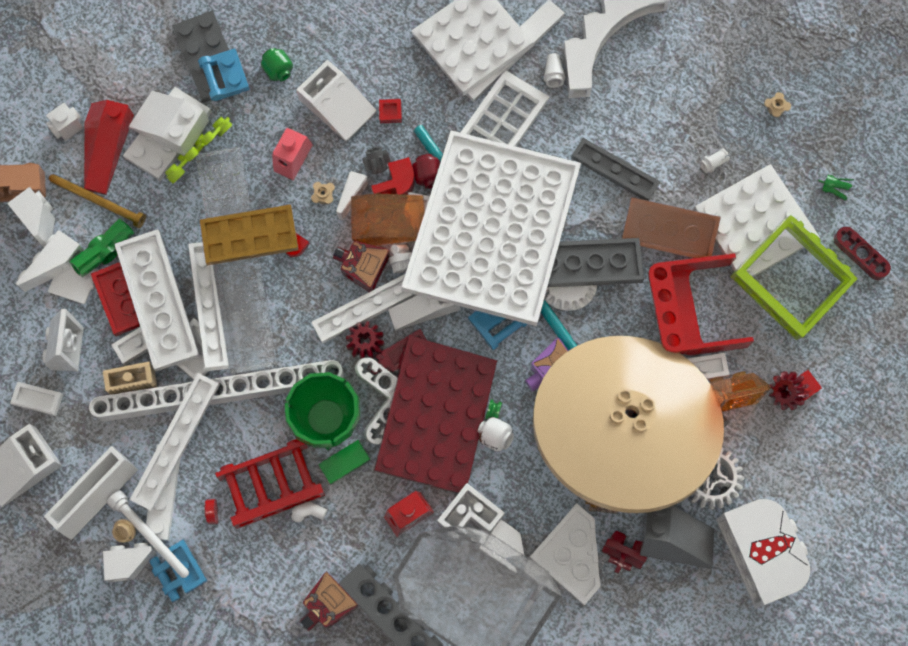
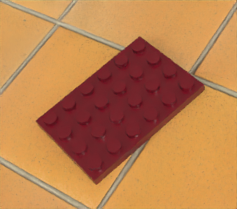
M409 335L374 471L459 494L469 482L480 435L478 428L484 419L498 360Z

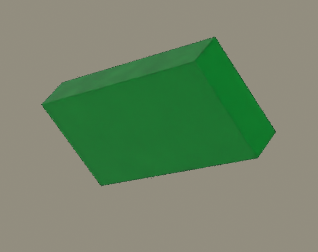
M359 440L318 465L330 485L371 460Z

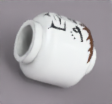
M495 417L483 421L478 428L480 443L496 452L503 449L506 450L514 438L512 427Z

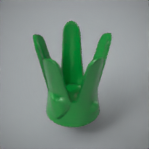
M828 174L825 181L818 180V182L824 183L822 191L832 193L846 201L848 197L835 188L849 190L852 184L840 180L853 181L854 179L835 178L833 175Z

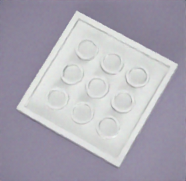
M454 0L412 30V35L463 96L534 46L533 41L497 0Z
M771 164L694 207L695 211L721 217L715 243L723 255L736 254V259L730 265L734 272L770 233L790 215L798 221H802L807 231L819 237ZM785 229L746 271L754 277L805 247Z

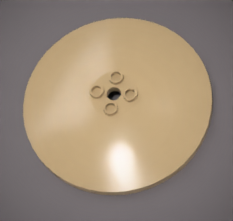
M608 336L587 341L569 350L550 367L539 386L533 409V429L537 447L553 475L575 495L589 503L612 511L624 513L653 512L671 507L685 500L697 491L710 476L718 461L723 445L724 422L718 398L706 377L692 362L680 353L669 352L663 348L662 344L645 338ZM632 409L636 411L638 416L630 418L626 415L625 411Z

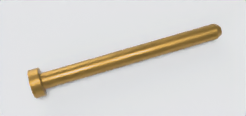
M51 174L48 178L51 183L132 221L134 227L141 228L146 220V214L142 212L136 214L55 174Z

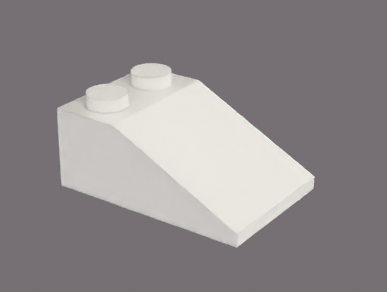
M151 91L129 125V128L184 156L193 147L209 119L204 109L186 100Z
M61 309L50 320V327L46 329V340L48 343L47 349L43 351V362L50 370L78 372L84 327L67 309Z

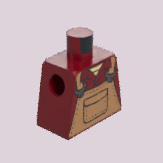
M358 241L352 243L349 251L338 246L333 254L334 260L343 263L340 269L342 275L367 292L375 290L390 257L389 249Z
M326 571L303 601L309 612L300 620V623L308 631L319 622L328 629L355 611L359 605Z

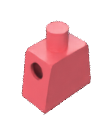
M286 128L272 154L273 171L294 181L313 146L308 137Z

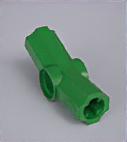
M119 218L103 235H98L92 239L87 249L70 260V265L83 278L100 264L105 265L115 259L117 256L115 244L129 239L134 234L133 230Z

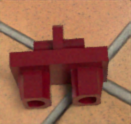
M615 531L610 539H607L601 552L610 556L608 562L616 565L614 572L619 574L621 568L630 572L632 566L641 570L647 559L645 556H640L641 541L635 540L632 549L626 547L623 544L627 536L619 531Z

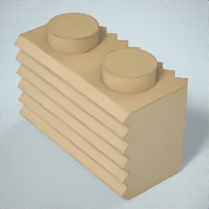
M150 362L103 371L105 390L110 395L157 387L155 370Z

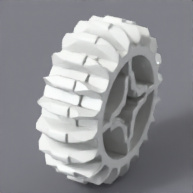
M723 448L721 449L720 456L713 469V478L715 480L710 484V477H708L703 483V490L700 491L698 489L693 493L695 496L691 501L693 504L699 499L701 500L700 508H704L708 502L709 509L713 510L716 502L718 508L721 509L724 507V502L730 505L732 503L731 497L736 499L739 496L735 490H742L743 486L737 482L743 481L744 476L737 475V473L741 472L743 468L740 466L735 468L734 465L738 462V459L735 458L731 461L729 459L732 454L730 451L723 455ZM721 464H722V465L726 468V470L728 471L730 480H728V477H727V476H724V475L721 473V471H720V465H721ZM714 486L728 487L727 491L721 495H710Z

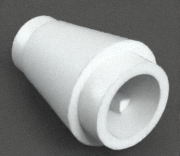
M552 53L547 56L544 81L548 87L557 88L563 85L566 77L560 56Z

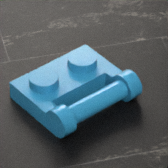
M236 48L213 56L199 58L198 63L207 79L210 88L209 95L212 101H218L250 90ZM218 65L226 88L219 89L211 66Z
M475 311L468 317V320L492 350L499 347L498 344L520 327L524 328L528 325L513 321L492 337L489 331L507 318L480 311Z

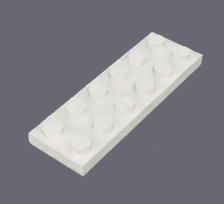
M157 229L116 243V251L154 370L159 371L200 357L160 231Z

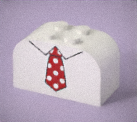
M759 499L723 513L716 519L755 609L793 594L806 585L810 576V565L806 557L808 555L807 548L802 541H799L796 535L798 529L794 520L789 519L784 508L777 502Z

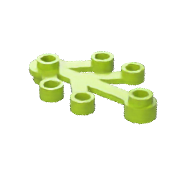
M221 116L212 124L214 127L212 131H208L205 135L200 134L194 144L196 147L193 146L184 156L180 154L177 157L181 163L178 166L172 164L164 172L167 175L166 178L172 184L185 173L182 167L188 161L190 162L194 159L201 149L209 144L216 135L221 137L232 126L229 117L223 119Z

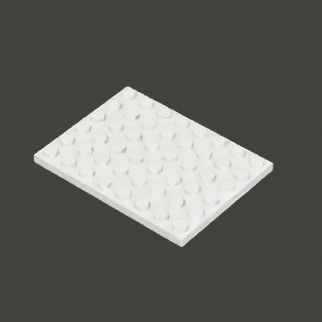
M450 131L401 291L537 326L581 163Z

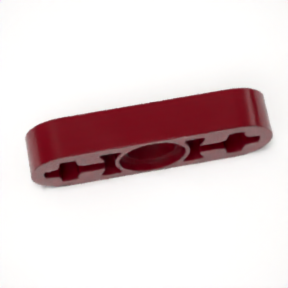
M842 227L837 231L834 236L836 246L872 279L883 280L890 273V263L854 229ZM846 234L849 235V239L845 242L841 240ZM856 241L858 244H856L854 248L851 250L850 247ZM858 248H863L868 252L866 259H861L857 256L856 250ZM873 257L874 261L868 266L866 263ZM881 265L883 267L882 272L877 273L875 271L876 266Z

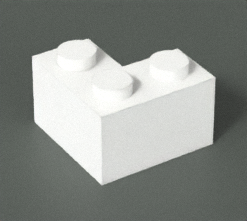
M467 483L437 520V524L455 539H457L470 521L490 535L498 522L503 519L505 512Z

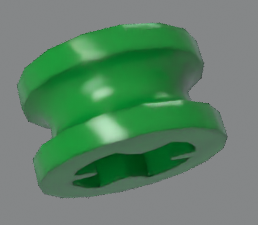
M493 399L490 400L486 420L492 417H499L502 402L495 403Z

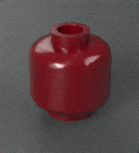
M424 154L415 159L412 167L416 184L425 186L426 189L433 188L440 166V160L437 157H433L432 154Z

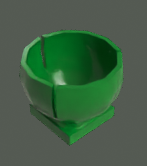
M330 372L311 373L293 385L285 399V422L295 438L313 448H325L328 452L331 448L337 447L351 437L361 418L359 396L351 384Z

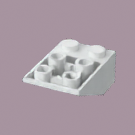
M326 60L296 89L299 101L346 142L377 112L351 81L329 60Z
M30 423L9 437L0 446L1 507L13 501L62 466L38 429Z

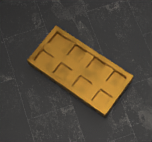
M291 204L200 219L207 266L298 250Z

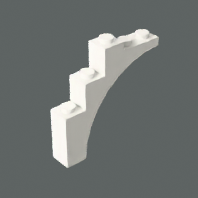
M601 0L603 14L592 12L584 15L582 23L584 39L571 38L564 41L563 53L568 98L590 97L593 65L604 44L616 31L636 18L650 13L667 11L670 0Z

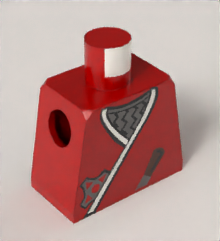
M415 491L387 509L384 518L396 537L432 515L434 511L423 494Z

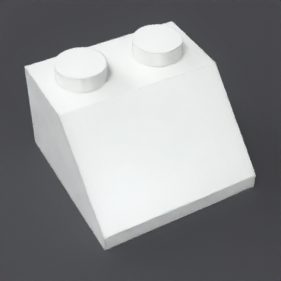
M28 187L7 204L36 240L45 247L47 240L53 234L55 217L50 212L53 208L39 191L34 193Z

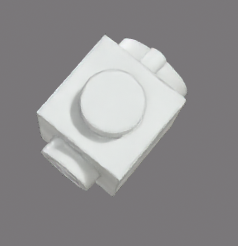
M62 103L46 115L50 120L46 125L57 139L62 137L67 141L83 129L78 121L81 116L74 107L69 109L65 103Z

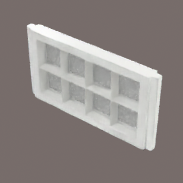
M505 70L460 133L516 147L550 97Z

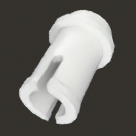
M722 148L709 157L704 156L702 161H700L702 170L705 173L714 172L716 167L730 160L729 156L725 158L726 155H729L728 152Z

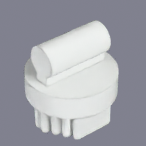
M392 245L390 250L394 256L389 257V262L393 273L406 272L412 252L408 253L409 247L407 245Z

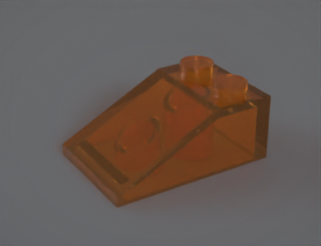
M365 194L351 196V230L353 241L374 246L416 241L424 217L423 195Z
M746 371L735 373L732 375V378L724 379L721 376L710 380L717 405L721 407L722 412L758 404L770 390V385L755 373L746 374Z

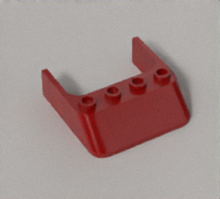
M735 253L660 262L651 266L648 278L660 339L665 350L683 355H699L745 349L754 342L753 337L704 343L700 336L689 276L696 270L730 266L736 259Z

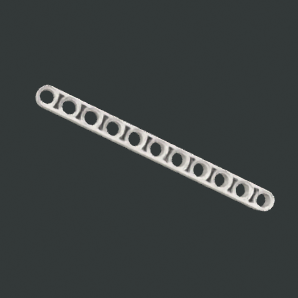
M329 360L214 378L211 380L219 383V386L223 387V392L218 396H213L209 405L289 393L293 385L304 378L308 372L324 373L335 368L339 370L337 376L344 378V373L337 361ZM284 376L293 377V380L290 384H281V380ZM267 379L270 381L266 388L258 387L261 380ZM192 382L99 396L91 401L89 410L94 417L104 422L176 411ZM239 383H246L244 391H235ZM170 394H177L174 402L167 403V397ZM153 397L152 405L144 407L145 399ZM130 401L129 408L121 410L122 403ZM103 404H107V410L102 414H98V408Z

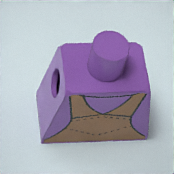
M559 338L555 339L531 363V369L534 374L526 379L525 382L532 392L539 388L550 367L568 352Z

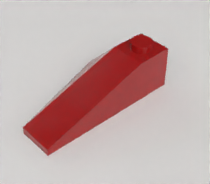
M111 100L91 103L84 123V189L107 195L129 131V125L134 117L129 105Z

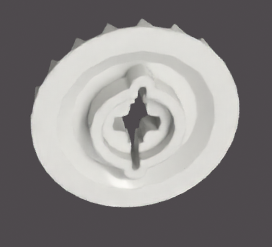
M597 285L548 287L544 300L560 310H577L586 306L593 299Z

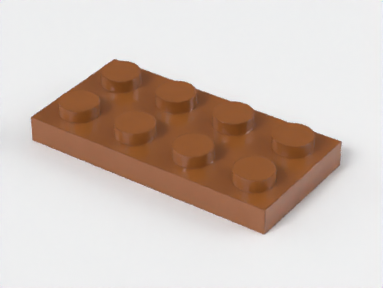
M631 197L622 239L639 238L640 246L692 258L709 257L713 253L721 217Z

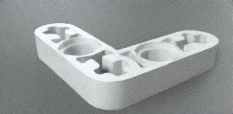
M362 358L355 365L356 374L387 398L364 431L365 439L369 443L380 444L385 427H381L378 432L381 435L380 438L372 439L373 434L370 431L371 429H378L380 426L377 423L378 419L382 424H386L383 413L387 408H390L397 377L375 360ZM362 363H370L371 365L369 368L374 373L377 372L378 369L380 370V373H378L374 377L373 381L371 380V378L373 377L371 373H362ZM383 375L389 377L391 381L387 389L379 386V379Z

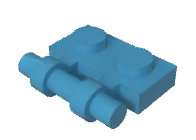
M184 539L168 549L189 571V575L186 578L180 577L167 561L161 563L158 556L149 560L153 568L152 573L155 577L158 576L163 585L162 590L165 596L168 595L172 602L180 599L177 592L179 587L182 586L185 593L188 594L208 581ZM170 568H172L177 577L174 581L170 580L166 572Z

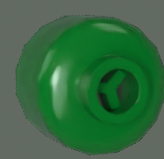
M271 48L262 55L261 67L271 81L280 80L282 82L291 76L293 63L284 50Z

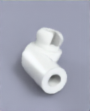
M305 502L292 509L291 518L298 523L302 522L304 517L309 515L323 520L327 509L312 502Z

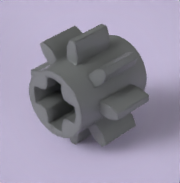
M378 146L370 148L365 152L367 157L362 158L367 171L371 170L373 174H379L388 169L387 164L391 162L387 150L382 151V148Z

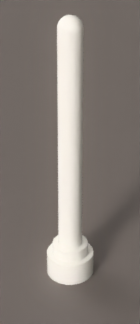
M121 490L113 493L107 500L110 508L113 511L122 512L180 577L186 578L189 575L187 568L128 506V497Z

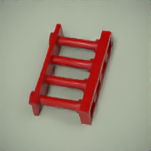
M294 439L286 443V447L235 466L233 464L224 465L220 468L219 472L215 473L220 481L224 479L227 481L237 510L235 516L230 517L236 529L292 509L299 504L326 496L322 485H316L315 482H312L302 454V450L308 448L307 444ZM293 454L304 485L302 487L303 490L296 493L290 491L279 460ZM267 463H271L281 491L280 499L275 501L268 499L257 467ZM246 471L249 472L259 500L258 507L251 510L245 507L235 475Z

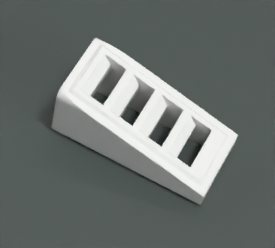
M353 171L349 172L336 210L340 220H344L367 187L368 178L366 175Z

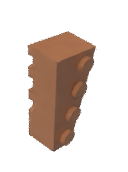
M39 164L0 165V203L11 201L28 187L34 193L39 191L46 197L45 172Z

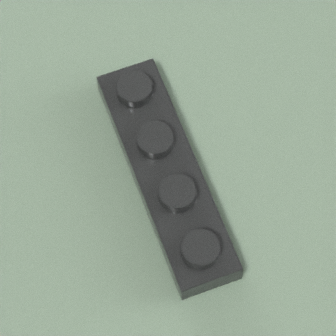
M582 138L571 159L643 200L649 201L660 184L659 180L585 138Z

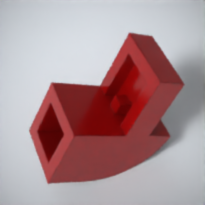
M409 157L388 163L391 180L371 186L375 201H388L396 195L398 202L401 203L407 199L408 192H413L415 186L414 171Z

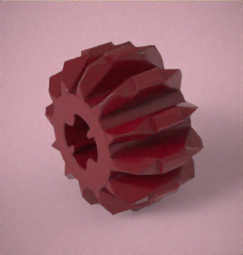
M366 321L365 327H362L361 323L358 322L356 323L358 329L350 327L349 332L352 335L345 337L346 341L350 342L346 345L347 350H353L351 353L353 357L360 354V359L365 358V355H369V358L374 359L373 352L379 354L381 352L379 347L385 345V342L381 340L384 334L380 331L377 332L379 327L376 324L370 328L369 321ZM363 338L366 340L367 338H369V343L364 342L362 344L361 339Z
M783 371L780 373V376L776 375L773 377L775 383L768 386L773 390L768 396L776 398L773 405L781 404L782 410H787L788 408L796 410L797 405L803 406L805 404L803 398H808L809 394L804 392V389H807L809 385L802 384L803 376L797 377L795 371H791L789 374L787 371Z

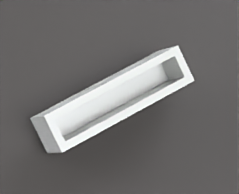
M111 446L44 517L58 532L72 540L103 508L108 498L116 491H119L138 469L123 454Z

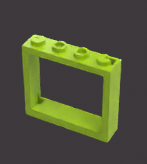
M790 215L770 233L730 277L795 340H798L811 330L858 278L853 275L848 265H843L837 259L834 251L829 248L826 249L820 243L821 240L816 234L810 233L804 228L802 221H798ZM785 229L840 281L836 288L802 324L746 271Z

